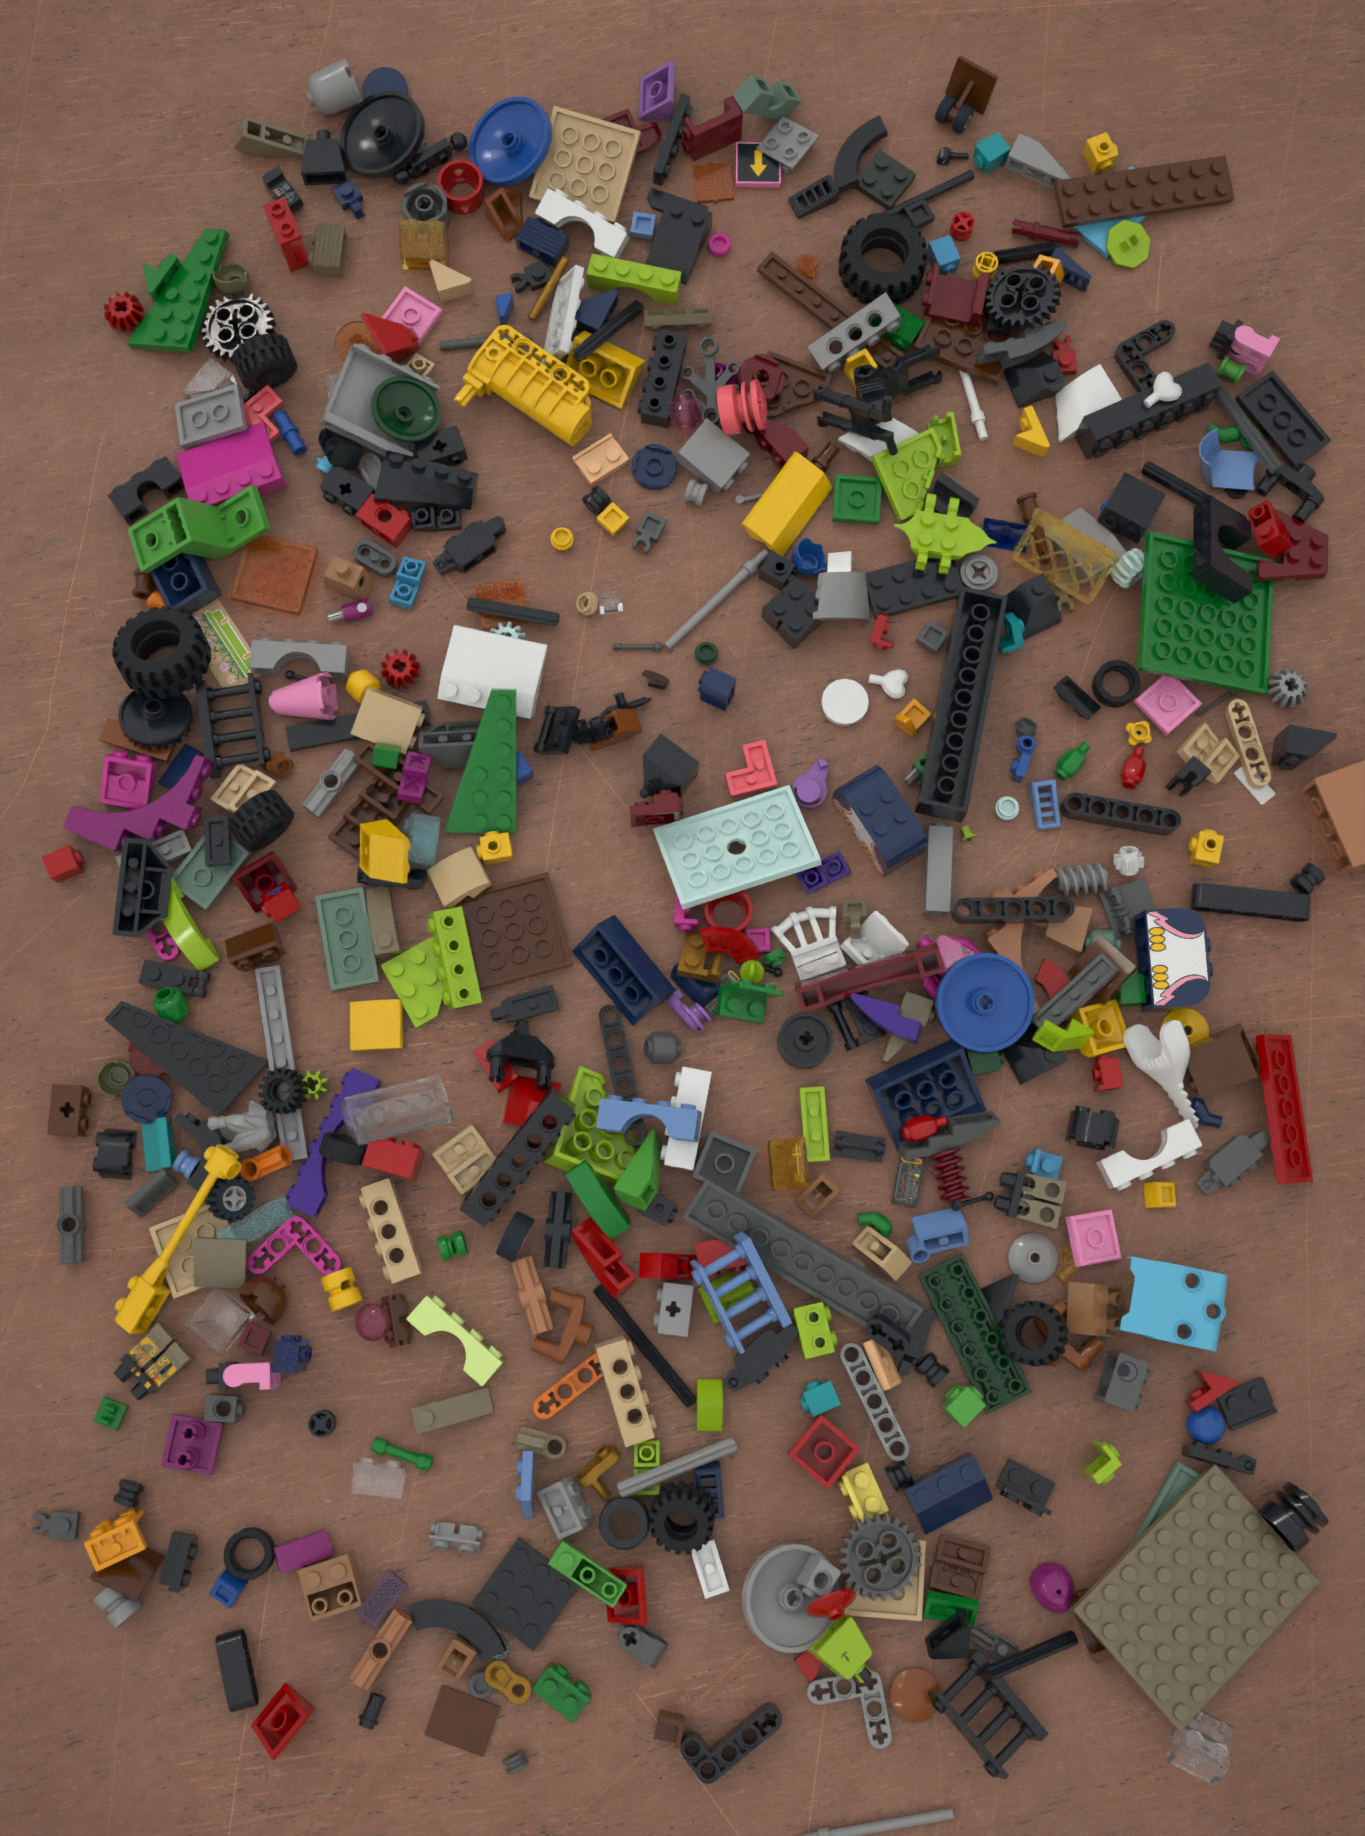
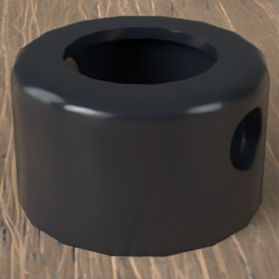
M619 1494L610 1498L604 1504L599 1516V1530L602 1538L609 1546L618 1550H629L637 1547L645 1540L649 1531L650 1515L647 1506L640 1498L633 1495L621 1497ZM629 1508L639 1518V1529L629 1539H619L610 1531L609 1519L611 1514L617 1509Z

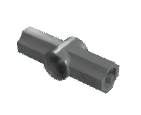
M83 1187L59 1188L60 1217L56 1225L60 1233V1264L84 1262V1231L86 1229V1220L83 1217ZM73 1218L76 1221V1227L70 1232L67 1228V1223Z

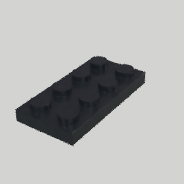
M1274 371L1268 373L1235 398V401L1292 469L1331 441Z
M927 558L924 571L915 569L916 560L867 572L868 600L874 619L877 620L879 612L892 616L956 599L963 584L955 560H951L948 575L938 573L940 559Z

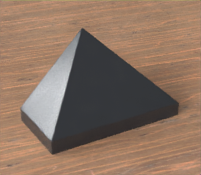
M1009 1274L981 1288L997 1323L1003 1324V1318H1007V1312L1009 1311L1020 1275Z

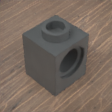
M213 1393L206 1395L204 1421L236 1423L240 1421V1417L244 1416L245 1401H242V1395ZM223 1401H227L231 1405V1412L228 1415H224L220 1410Z

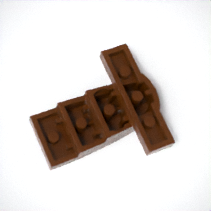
M368 740L354 755L353 762L375 778L358 794L359 798L343 814V819L328 835L331 841L359 861L360 824L387 819L397 827L411 803L428 816H431L445 799L444 794L426 783L421 804L398 800L397 792L402 779L405 761L399 759L396 770L372 766L375 745Z

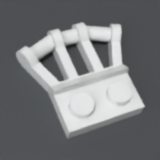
M809 906L805 908V911L797 914L796 912L789 913V917L778 926L774 925L770 929L772 934L790 953L800 982L846 966L835 935L836 906H830L829 908H812ZM816 918H829L828 938L823 939ZM809 920L817 941L808 945L800 926V922ZM792 926L800 944V948L797 949L783 935Z

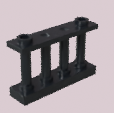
M247 673L249 684L213 689L205 680H201L199 684L195 683L204 756L212 759V771L209 775L212 779L221 778V770L225 766L259 761V765L265 771L267 770L266 763L271 761L270 749L266 748L259 699V694H262L261 681L257 680L253 673ZM250 693L252 705L250 707L218 712L213 710L212 701H215L216 698ZM253 716L255 729L219 734L215 731V724H218V721ZM256 738L258 752L222 757L218 754V747L223 743Z
M970 1649L969 1658H965L969 1662L967 1664L968 1668L943 1693L939 1690L931 1689L928 1694L933 1699L931 1701L932 1706L940 1714L944 1713L985 1762L983 1767L993 1778L997 1777L1006 1780L1009 1775L1002 1765L1027 1739L1042 1741L1049 1733L1002 1677L995 1680L987 1678L985 1667L990 1665V1662L980 1650ZM975 1676H980L986 1683L984 1685L985 1689L959 1715L949 1702ZM992 1697H998L1003 1703L1001 1712L976 1736L967 1723ZM1009 1718H1015L1021 1725L1019 1727L1020 1731L993 1757L984 1745Z

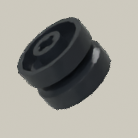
M811 1012L797 1013L789 1017L782 1025L777 1038L778 1051L782 1059L791 1067L800 1070L812 1069L820 1065L830 1053L833 1045L832 1030L828 1022L819 1015ZM801 1038L808 1039L809 1043L807 1046L802 1045L803 1041H800Z

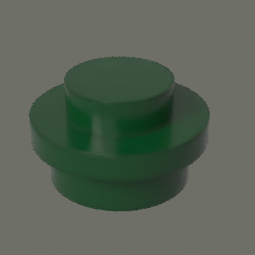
M710 642L700 643L695 649V659L701 665H711L718 658V649Z

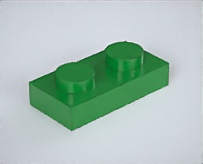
M927 1591L923 1606V1618L947 1621L963 1608L966 1610L969 1626L974 1627L979 1609V1600Z

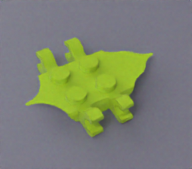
M927 493L924 511L916 510L915 515L908 522L894 524L895 527L905 531L910 539L911 550L917 555L915 569L924 571L927 558L940 559L938 573L948 575L951 560L960 559L967 553L979 551L988 544L996 543L981 528L971 523L969 518L957 516L959 498L950 497L947 515L934 513L936 495Z

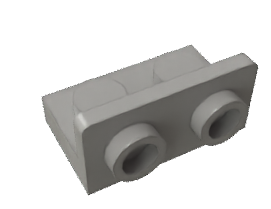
M572 1474L536 1492L558 1540L584 1529L593 1522L591 1509L585 1503L580 1486Z

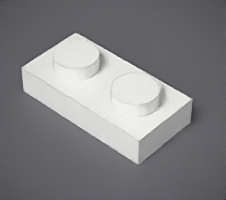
M714 1538L710 1539L706 1545L702 1544L701 1550L696 1552L695 1549H692L693 1561L705 1599L730 1591Z

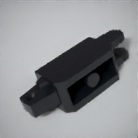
M496 516L486 523L482 520L477 523L473 522L460 535L450 537L443 546L444 552L432 562L438 573L443 576L455 569L460 573H467L494 554L497 549L496 540L501 535H504L506 531L504 518Z
M790 1324L782 1328L778 1333H775L773 1330H764L744 1348V1353H738L734 1360L736 1366L724 1379L730 1390L735 1392L749 1382L753 1384L756 1381L760 1384L770 1375L767 1370L774 1364L777 1368L789 1358L786 1355L790 1351L787 1346L798 1336L797 1327Z

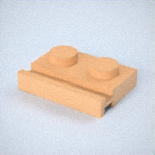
M611 433L572 457L574 464L577 465L579 471L591 487L630 463L628 456L618 442L614 440Z

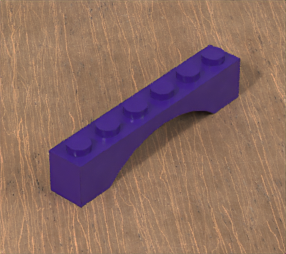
M354 1068L350 1072L347 1071L341 1081V1085H343L339 1095L335 1094L331 1101L330 1107L332 1110L330 1115L323 1118L319 1127L321 1133L318 1139H314L309 1147L308 1153H310L307 1162L301 1164L297 1172V1176L300 1177L296 1185H292L288 1190L286 1198L289 1200L286 1205L318 1218L328 1197L325 1173L327 1158L319 1153L323 1134L326 1132L338 1133L352 1116L372 1105L382 1081Z

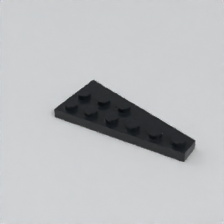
M123 1001L104 1019L218 1117L268 1063L267 1059L233 1047Z

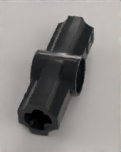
M551 1191L549 1216L546 1218L544 1240H546L543 1267L565 1269L567 1244L570 1242L572 1220H570L573 1193Z

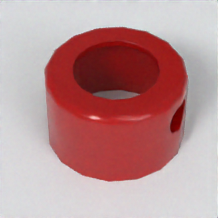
M467 160L451 161L441 169L438 175V187L446 195L449 211L456 214H468L478 209L485 198L483 176L480 169L474 163ZM457 169L463 170V172L454 173ZM459 183L470 184L475 189L471 195L466 197L450 195L451 189Z
M743 890L705 902L704 919L707 927L719 926L715 922L713 913L715 907L723 901L735 902L742 912L740 922L735 927H732V929L743 932L751 921L753 905L750 897Z

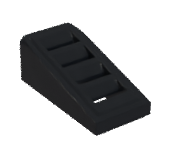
M827 175L789 197L788 201L799 219L838 202L840 193L831 175ZM818 192H819L820 195H821V198H820V199L818 198V196H817V194H816V193H818ZM810 196L813 203H810L807 197ZM800 200H802L805 205V208L803 209L799 203Z

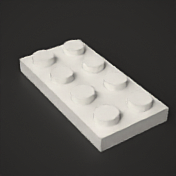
M575 265L562 276L555 287L544 350L558 360H561L566 354L568 355L573 346L571 336L576 328L577 320H575V315L581 302L579 293L584 285V268ZM544 358L541 363L547 366L546 359Z

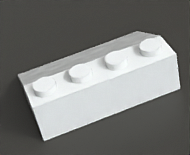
M454 625L441 674L437 699L485 709L492 688L516 689L517 716L531 719L536 711L548 645Z

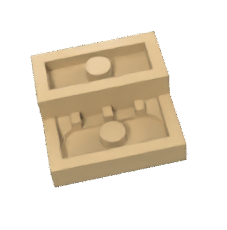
M1206 723L1199 725L1176 751L1185 762L1194 755L1212 772L1205 779L1214 784L1219 783L1240 757L1228 739L1224 738L1219 741Z
M238 764L210 800L218 807L234 814L251 797L263 791L273 789L276 781L258 770L253 771L243 764Z
M473 847L458 851L427 870L443 906L447 909L454 907L466 896L476 897L491 885Z
M472 1123L431 1152L461 1195L475 1186L496 1159V1156Z

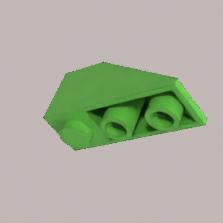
M651 1129L613 1188L621 1202L644 1211L647 1210L659 1188L662 1142L654 1129Z
M566 1538L562 1539L548 1563L612 1608H614L627 1587L625 1582Z

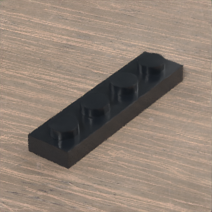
M681 93L653 171L654 184L662 186L664 179L670 176L672 169L670 162L672 158L675 159L679 149V145H677L678 140L684 137L682 133L684 118H691L693 106H690L689 95Z

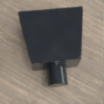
M318 130L317 139H310L305 143L301 166V175L305 185L341 184L347 180L339 141L336 138L331 139L328 130Z

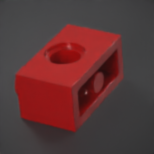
M372 493L356 513L357 520L360 525L397 549L412 529L411 516L402 508L397 510L391 506L392 504L388 499H383L382 502H374L375 494ZM385 516H390V517H391V519H390L389 521H387V522H381V519H382L383 517H385Z

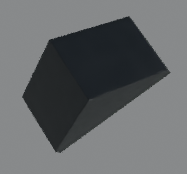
M960 1609L925 1638L929 1658L932 1660L969 1658L970 1627L966 1610Z

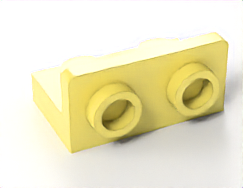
M867 1461L840 1474L841 1481L838 1482L843 1496L848 1495L852 1502V1505L848 1507L854 1520L859 1519L860 1523L863 1524L865 1514L872 1519L874 1512L881 1515L889 1511Z

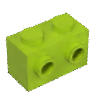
M817 1302L792 1308L795 1324L799 1332L798 1337L803 1358L808 1359L835 1352L834 1346H837L838 1343L835 1331H830L828 1321L832 1320L829 1307L824 1306L823 1302Z

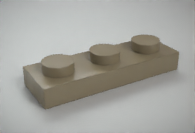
M712 307L644 310L645 326H649L652 329L662 328L663 325L682 328L686 324L705 327L713 323Z

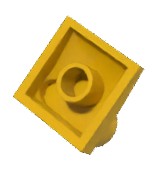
M1116 999L1110 1000L1105 1006L1099 1003L1080 1008L1071 1016L1070 1021L1074 1019L1094 1030L1093 1035L1086 1044L1079 1048L1084 1056L1092 1058L1126 1048L1124 1033L1127 1029Z

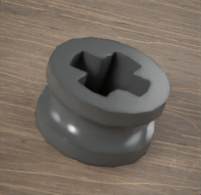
M519 1750L502 1761L504 1765L508 1766L506 1770L508 1774L517 1772L529 1764L528 1759L523 1757L525 1754L524 1750Z

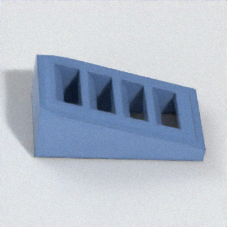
M1056 780L1029 782V794L1037 830L1061 827ZM1047 788L1048 792L1038 793V789ZM1049 797L1050 802L1040 803L1039 798ZM1051 806L1052 811L1041 812L1040 808ZM1053 816V821L1042 822V817Z

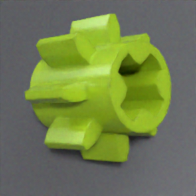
M307 1070V1076L301 1080L307 1082V1086H303V1089H308V1094L305 1095V1098L309 1100L313 1095L317 1100H320L322 1092H329L325 1089V1084L329 1082V1079H320L322 1072L319 1070L315 1075H312ZM312 1080L319 1083L315 1086V1091L308 1088L312 1085Z

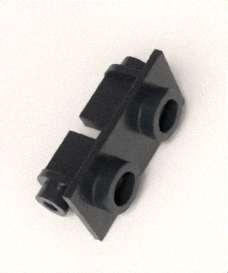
M600 715L589 721H585V719L578 720L573 741L578 745L594 741L609 740L613 736V729L610 728L608 722L614 719L613 716L603 718Z
M836 1131L833 1155L882 1163L886 1147L884 1144L885 1138Z

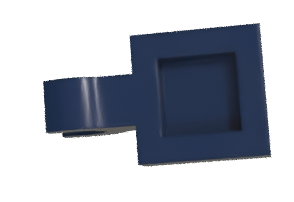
M352 178L332 188L333 194L343 210L350 208L357 220L365 216L362 211L363 207L360 204L363 201L362 194Z

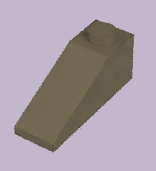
M244 115L236 128L234 149L255 156L303 158L305 143L307 140H310V136Z
M378 886L365 889L370 932L376 957L381 960L400 955L403 952L390 888Z
M906 991L900 1003L902 1010L900 1016L921 1021L924 1027L927 1021L932 1022L936 1010L932 1008L934 1001ZM890 1034L880 1063L886 1064L907 1041Z
M489 1387L416 1406L411 1408L416 1433L420 1434L494 1413Z

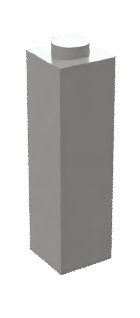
M936 822L929 825L926 830L929 844L925 850L923 915L947 916L950 913L953 827L947 826L946 823Z

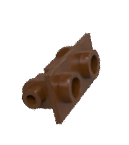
M402 1293L392 1295V1300L390 1295L382 1297L380 1313L386 1322V1328H384L386 1343H389L390 1348L399 1346L398 1341L400 1346L410 1344L409 1339L412 1336L409 1321L399 1322V1317L408 1316L405 1298H402Z

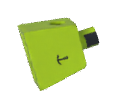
M843 1615L841 1618L836 1619L808 1649L815 1658L842 1679L848 1680L854 1675L860 1683H864L872 1675V1672L865 1664L872 1655V1651L851 1616Z

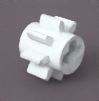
M1124 846L1119 850V854H1114L1113 865H1116V870H1119V873L1122 875H1135L1139 868H1144V857L1138 848Z

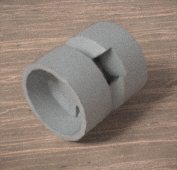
M110 1588L104 1589L93 1600L101 1612H108L107 1619L115 1629L120 1627L143 1607L139 1600L135 1601Z

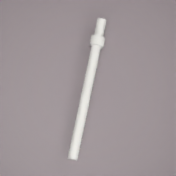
M959 370L972 413L970 415L972 425L976 427L979 441L987 440L988 434L984 424L986 419L984 412L980 410L971 376Z

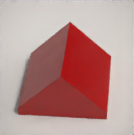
M644 1564L607 1567L609 1571L627 1584L614 1608L607 1604L608 1622L646 1625L648 1623Z
M284 1683L251 1725L271 1759L276 1760L316 1708L289 1684Z

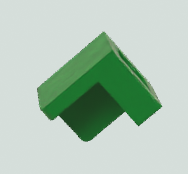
M1132 974L1120 986L1121 990L1115 995L1119 1007L1141 1006L1146 1003L1144 975Z

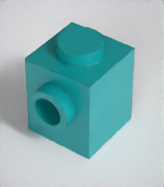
M998 132L987 139L982 138L975 145L973 154L974 164L987 175L1007 161L1011 148Z
M817 1379L804 1385L806 1390L801 1391L803 1398L799 1399L805 1414L810 1412L812 1417L841 1405L829 1379L821 1383Z

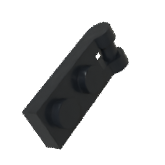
M144 960L139 984L159 989L165 987L178 988L183 994L206 998L207 990L205 988L212 974ZM192 978L197 979L196 987H190Z

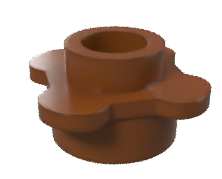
M277 751L275 757L266 763V769L272 771L277 779L288 775L293 767V761L286 758L282 751Z

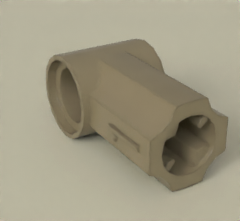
M521 1426L516 1448L533 1451V1453L541 1454L551 1459H557L567 1452L568 1442L560 1434H552ZM553 1439L559 1440L562 1444V1450L558 1454L553 1453L549 1448V1444Z

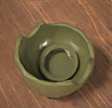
M230 263L225 266L221 264L217 273L212 271L216 287L225 294L241 293L250 281L247 269L241 264Z
M121 1059L109 1060L100 1067L96 1075V1085L102 1094L111 1098H117L122 1095L123 1088L127 1082L135 1077V1070L127 1061Z

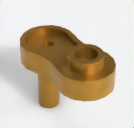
M613 1444L601 1446L595 1453L596 1457L586 1464L575 1477V1480L582 1488L590 1485L604 1501L611 1496V1493L598 1477L620 1457L619 1450Z
M492 1661L485 1667L484 1680L487 1685L501 1691L509 1702L522 1704L529 1699L531 1695L530 1683L527 1679L513 1673L506 1663ZM514 1685L521 1687V1693L517 1696L512 1693Z

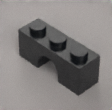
M165 456L162 459L155 460L143 472L133 475L131 480L124 485L115 487L112 493L107 496L130 526L149 513L143 505V498L147 492L159 490L167 499H170L183 490L185 486L182 477Z

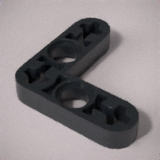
M1168 320L1159 321L1123 341L1115 351L1114 358L1137 393L1152 387L1157 378L1143 357L1171 341L1175 334V326ZM1160 330H1162V331H1166V330H1167V331H1168V334H1167V335H1166L1165 333H1163V334L1159 335V336L1157 337V339H1156L1155 336H1157V335L1159 334ZM1146 338L1150 341L1151 346L1147 348L1142 347L1139 344V340ZM1122 351H1124L1125 353L1129 351V357L1127 355H1122ZM1139 367L1144 371V375L1141 377L1135 376L1132 369Z

